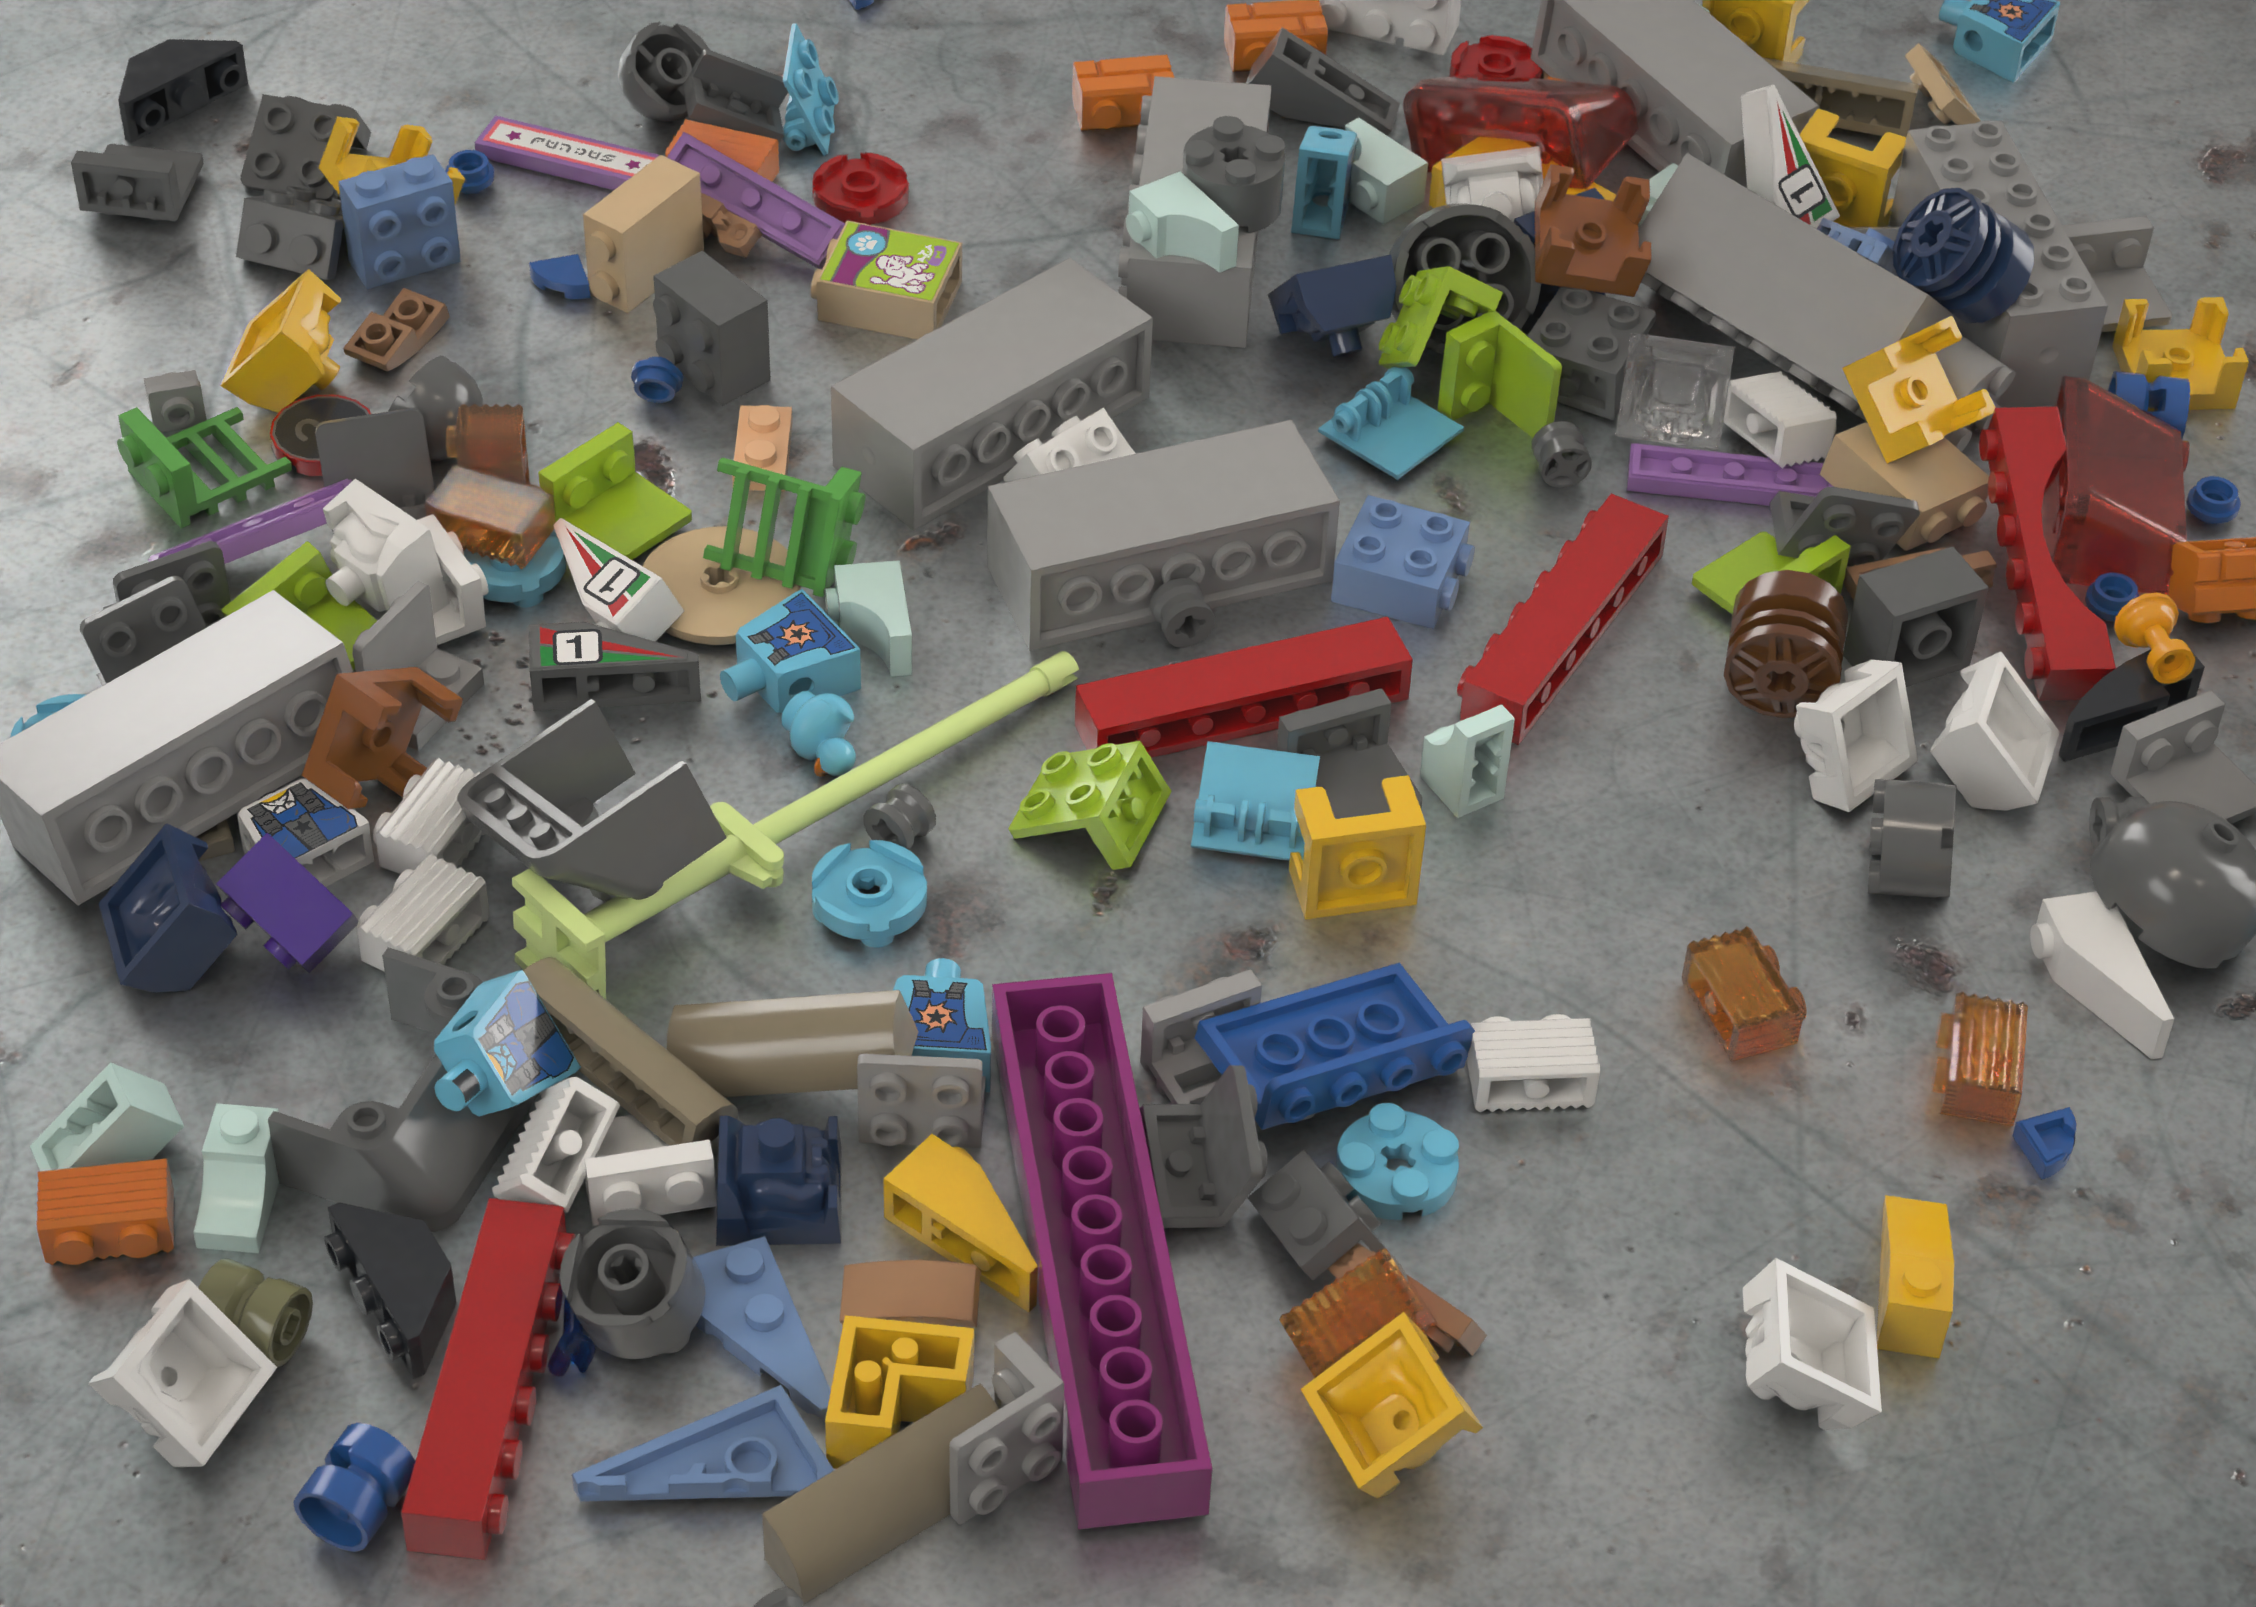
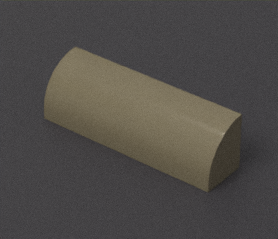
M1762 57L1819 105L1818 109L1838 115L1839 121L1835 126L1836 128L1881 136L1886 132H1891L1907 137L1919 84Z
M556 958L541 959L523 970L581 1068L578 1071L607 1095L618 1101L625 1110L667 1145L671 1146L709 1139L711 1143L719 1136L720 1116H730L738 1119V1109L735 1105Z
M900 990L674 1005L667 1032V1050L724 1097L858 1089L857 1062L860 1054L912 1056L918 1029Z
M980 1383L762 1513L764 1560L788 1588H792L805 1604L949 1516V1444L953 1438L999 1410L993 1398Z

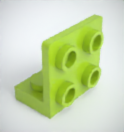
M1450 266L1417 271L1416 276L1411 275L1407 279L1401 290L1399 303L1403 304L1396 322H1391L1382 334L1378 348L1383 353L1378 364L1387 369L1417 366L1439 314L1459 319L1460 315L1474 318L1477 313L1494 312L1503 292Z
M1487 312L1446 332L1437 411L1455 421L1471 412L1478 411L1490 403L1533 438L1537 431L1545 425L1553 423L1555 420L1562 365L1552 354L1546 352L1498 312Z
M619 422L538 472L542 519L548 521L553 526L562 518L631 560L692 521L691 509L635 472L633 431Z
M1762 531L1695 572L1692 578V585L1731 614H1733L1735 597L1748 581L1767 572L1793 570L1811 573L1829 582L1841 594L1851 546L1834 535L1815 548H1807L1798 558L1781 556L1777 552L1775 537Z
M308 541L221 609L226 617L274 590L344 643L352 670L355 669L353 645L356 639L364 630H369L378 621L355 600L348 606H344L331 595L326 586V579L332 576V573L320 551Z
M1141 741L1118 745L1108 743L1095 749L1072 753L1062 751L1052 755L1043 763L1040 774L1027 796L1021 801L1019 810L1008 830L1014 839L1086 828L1094 844L1098 847L1112 870L1129 868L1132 866L1172 791Z

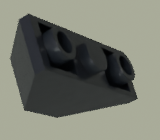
M168 39L129 58L118 97L125 140L132 143L248 85L243 45L238 41Z
M340 1202L329 1206L328 1213L332 1233L324 1236V1241L333 1265L338 1271L347 1268L353 1277L350 1280V1285L357 1305L365 1316L371 1313L375 1314L380 1323L377 1325L378 1336L390 1360L393 1361L401 1358L413 1380L425 1375L457 1305L451 1263L423 1220Z

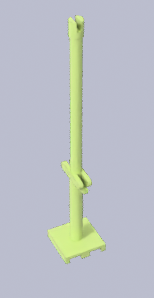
M1060 651L1033 666L1023 676L754 824L750 823L728 803H713L710 808L727 838L664 881L661 889L648 898L635 900L633 898L616 896L583 914L542 876L537 875L530 868L512 877V886L525 897V905L513 911V927L526 939V947L514 953L515 962L524 970L541 959L556 958L606 999V942L730 873L762 889L781 885L784 879L782 868L784 852L776 844L1042 696L1047 697L1076 681L1078 677L1073 673L1079 670L1077 662L1068 652Z

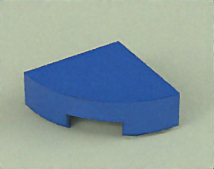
M578 254L529 262L530 277L540 289L545 291L546 287L552 290L564 292L567 299L591 298L589 281Z
M2070 1107L2016 1122L2012 1136L2041 1180L2055 1175L2069 1161L2075 1144L2077 1124Z

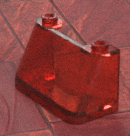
M1482 73L1420 80L1406 93L1403 99V110L1413 153L1428 162L1427 173H1432V167L1440 162L1441 159L1446 158L1447 154L1457 151L1463 145L1461 135L1535 142L1536 146H1540L1542 164H1549L1550 161H1553L1559 166L1573 168L1574 176L1569 187L1587 189L1639 130L1633 100L1619 87L1605 84Z
M2063 376L2055 407H2058L2067 450L2057 474V510L2052 526V534H2056L2058 537L2051 559L2066 584L2090 586L2102 574L2120 573L2128 576L2136 583L2138 592L2169 595L2170 576L2173 575V570L2171 569L2173 545L2176 542L2187 541L2183 472L2187 468L2189 459V441L2181 440V431L2090 380L2082 377Z

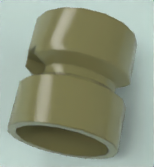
M228 1258L220 1259L209 1269L198 1288L276 1367L287 1363L300 1347L307 1332L313 1307L311 1292L306 1287L282 1278L272 1279L268 1277L265 1280L264 1274L258 1269Z

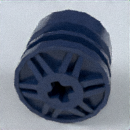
M1944 188L1923 199L1911 210L1899 228L1893 246V267L1898 277L1931 296L1965 323H1984L2001 315L2016 302L2028 284L2034 266V246L2028 234L2007 218L1997 214L1990 206L1982 203L1973 194L1961 188Z

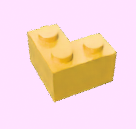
M845 1315L825 1419L826 1458L832 1468L837 1469L898 1433L901 1421L916 1422L970 1390L974 1378V1328Z

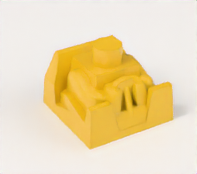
M310 269L305 271L248 322L220 386L248 404L277 413L293 403L313 384L320 390L325 389L340 370V365L328 357L334 338L329 334V322L331 319L328 313L340 303L341 298Z
M1402 1312L1300 1389L1357 1487L1377 1499L1387 1496L1398 1487L1400 1481L1394 1471H1401L1404 1468L1415 1469L1422 1466L1462 1429L1475 1434L1483 1429L1468 1403L1449 1383L1438 1366L1436 1360L1439 1359V1356L1428 1338L1405 1312Z

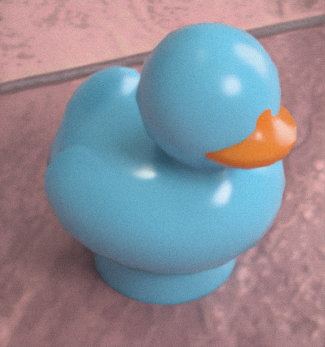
M802 691L796 694L785 706L781 718L782 726L789 731L791 746L800 757L810 761L816 760L814 773L819 777L827 774L841 776L853 768L856 761L855 749L849 741L843 739L850 727V723L854 721V713L850 704L843 697L833 693L814 695L810 691Z

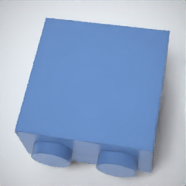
M434 154L412 158L404 163L376 171H366L358 176L338 181L348 260L367 290L461 262L453 182Z
M1368 495L1334 562L1331 602L1434 629L1442 610L1451 611L1454 606L1459 588L1458 576L1466 577L1470 571L1475 552V546L1467 544L1470 522Z

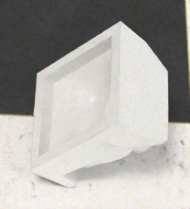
M1540 146L1441 159L1446 205L1465 203L1490 207L1500 211L1501 214L1513 222L1515 218L1535 211V200L1544 181Z
M354 479L323 508L327 525L334 530V535L329 541L332 547L330 558L339 569L326 579V586L331 595L340 604L348 606L354 600L360 598L378 612L384 610L387 612L395 599L403 596L419 581L430 587L433 614L449 605L432 534L428 527L357 479Z
M1998 652L1961 670L1960 675L1969 687L1962 693L1960 699L1951 710L1946 720V728L1935 739L1930 752L1954 785H1957V789L1972 808L2007 811L2038 803L2060 731L2004 654Z
M1869 660L1850 667L1844 671L1846 683L1829 686L1821 693L1816 703L1801 702L1796 705L1797 714L1794 720V730L1797 736L1801 738V746L1806 754V763L1816 770L1809 776L1813 800L1850 812L1874 794L1875 779L1894 780L1918 762L1903 667L1900 662Z
M1775 1258L1743 1287L1744 1313L1750 1316L1753 1315L1752 1320L1745 1329L1748 1337L1745 1349L1747 1356V1387L1761 1399L1771 1400L1778 1396L1782 1402L1795 1409L1809 1410L1817 1407L1818 1426L1823 1430L1853 1428L1881 1413L1874 1308Z
M187 1279L166 1289L152 1307L151 1313L154 1316L150 1321L137 1331L109 1369L94 1376L88 1383L110 1405L119 1406L140 1422L145 1433L160 1437L153 1445V1448L173 1467L204 1466L277 1369L190 1279Z

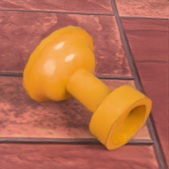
M2143 594L2128 602L2117 614L2114 623L2116 637L2125 646L2151 649L2147 657V665L2158 682L2164 684L2178 682L2188 676L2193 670L2195 656L2183 640L2170 639L2169 637L2179 615L2176 603L2165 594Z

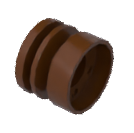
M1793 570L1767 572L1748 581L1736 595L1723 674L1729 692L1743 706L1766 716L1786 719L1796 717V705L1799 703H1816L1821 693L1829 686L1840 684L1844 655L1843 648L1848 622V611L1843 596L1829 582L1811 573Z

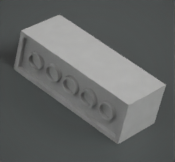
M1541 0L1530 59L1549 76L1569 81L1571 86L1578 83L1597 88L1600 94L1596 117L1659 172L1672 163L1679 166L1686 153L1747 188L1741 96L1752 90L1775 85L1799 134L1819 108L1817 103L1694 0Z
M1155 76L1152 96L1143 95L1141 125H1138L1136 154H1134L1132 184L1135 185L1130 184L1129 191L1179 171L1182 172L1183 150L1186 142L1200 130L1213 126V122L1219 117L1234 116L1242 120L1244 125L1252 126L1268 133L1271 85ZM1128 194L1127 214H1128V211H1129V194ZM1125 215L1123 246L1126 247H1120L1118 277H1121V285L1127 287L1119 286L1118 293L1153 317L1152 340L1246 348L1259 231L1248 233V226L1239 227L1236 266L1219 273L1206 263L1189 257L1168 255L1156 259L1140 243L1135 242L1131 238L1126 227L1127 215Z
M1980 121L1973 124L1938 125L1930 128L1908 130L1889 221L1890 227H1901L1911 210L1927 196L1944 188H1961L1973 194L1982 203L1990 206L1997 214L2007 218L2024 230L2034 246V266L2028 284L2016 302L2001 315L1984 323H1965L1961 320L1957 325L1962 337H1966L2015 371L2016 374L2013 382L1996 403L2004 408L2035 407L2084 401L2108 305L2003 122Z
M1688 153L1682 159L1639 228V248L1644 241L1651 242V262L1641 283L1670 302L1689 311V313L1711 327L1722 331L1747 349L1758 353L1783 371L1799 378L1831 400H1835L1865 421L1866 418L1842 368L1950 316H1953L1957 325L1961 321L1925 292Z
M1068 258L831 386L833 467L839 470L842 466L862 472L859 488L912 530H916L987 490L988 486L1003 481V477L1017 464L1013 458L1015 453L1036 439H1039L1044 444L1054 438L1051 433L1070 418L1078 416L1080 421L1104 408L1112 419L1148 399L1150 392L1153 317L1073 259Z
M1287 420L988 486L987 568L1029 651L1157 622L1150 609V600L1154 592L1161 585L1173 579L1188 578L1195 581L1204 595V602L1208 603L1211 609L1333 581L1340 500L1293 421Z
M273 590L0 743V817L12 846L75 904L80 905L113 886L166 823L196 837L236 814L241 808L259 800L264 794L273 792L299 777L303 773L336 674L353 672L344 643Z

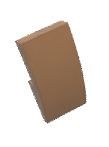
M403 288L383 316L370 312L344 346L345 355L386 371L398 367L420 351L449 319L450 315L446 304Z
M891 1260L844 1265L839 1321L843 1325L844 1317L848 1315L966 1328L977 1327L981 1270L977 1265L934 1260Z

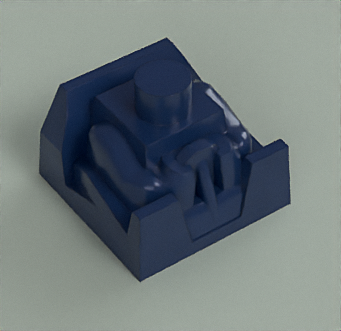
M1390 254L1303 272L1288 279L1267 294L1280 334L1299 331L1311 334L1314 342L1329 339L1333 357L1346 356L1362 351L1363 347L1359 333L1375 324L1376 321L1391 318L1397 288L1392 256Z
M167 823L99 902L120 985L149 992L190 990L238 935L232 918L220 906L222 900L216 886L208 876L204 866L200 865L199 859L208 850L207 843Z
M730 1116L719 1117L716 1246H732L764 1236L769 1245L841 1244V1140L837 1116L828 1117L825 1130H820L818 1127L803 1126V1124H792L782 1118H772L759 1122L757 1125H745L738 1119Z

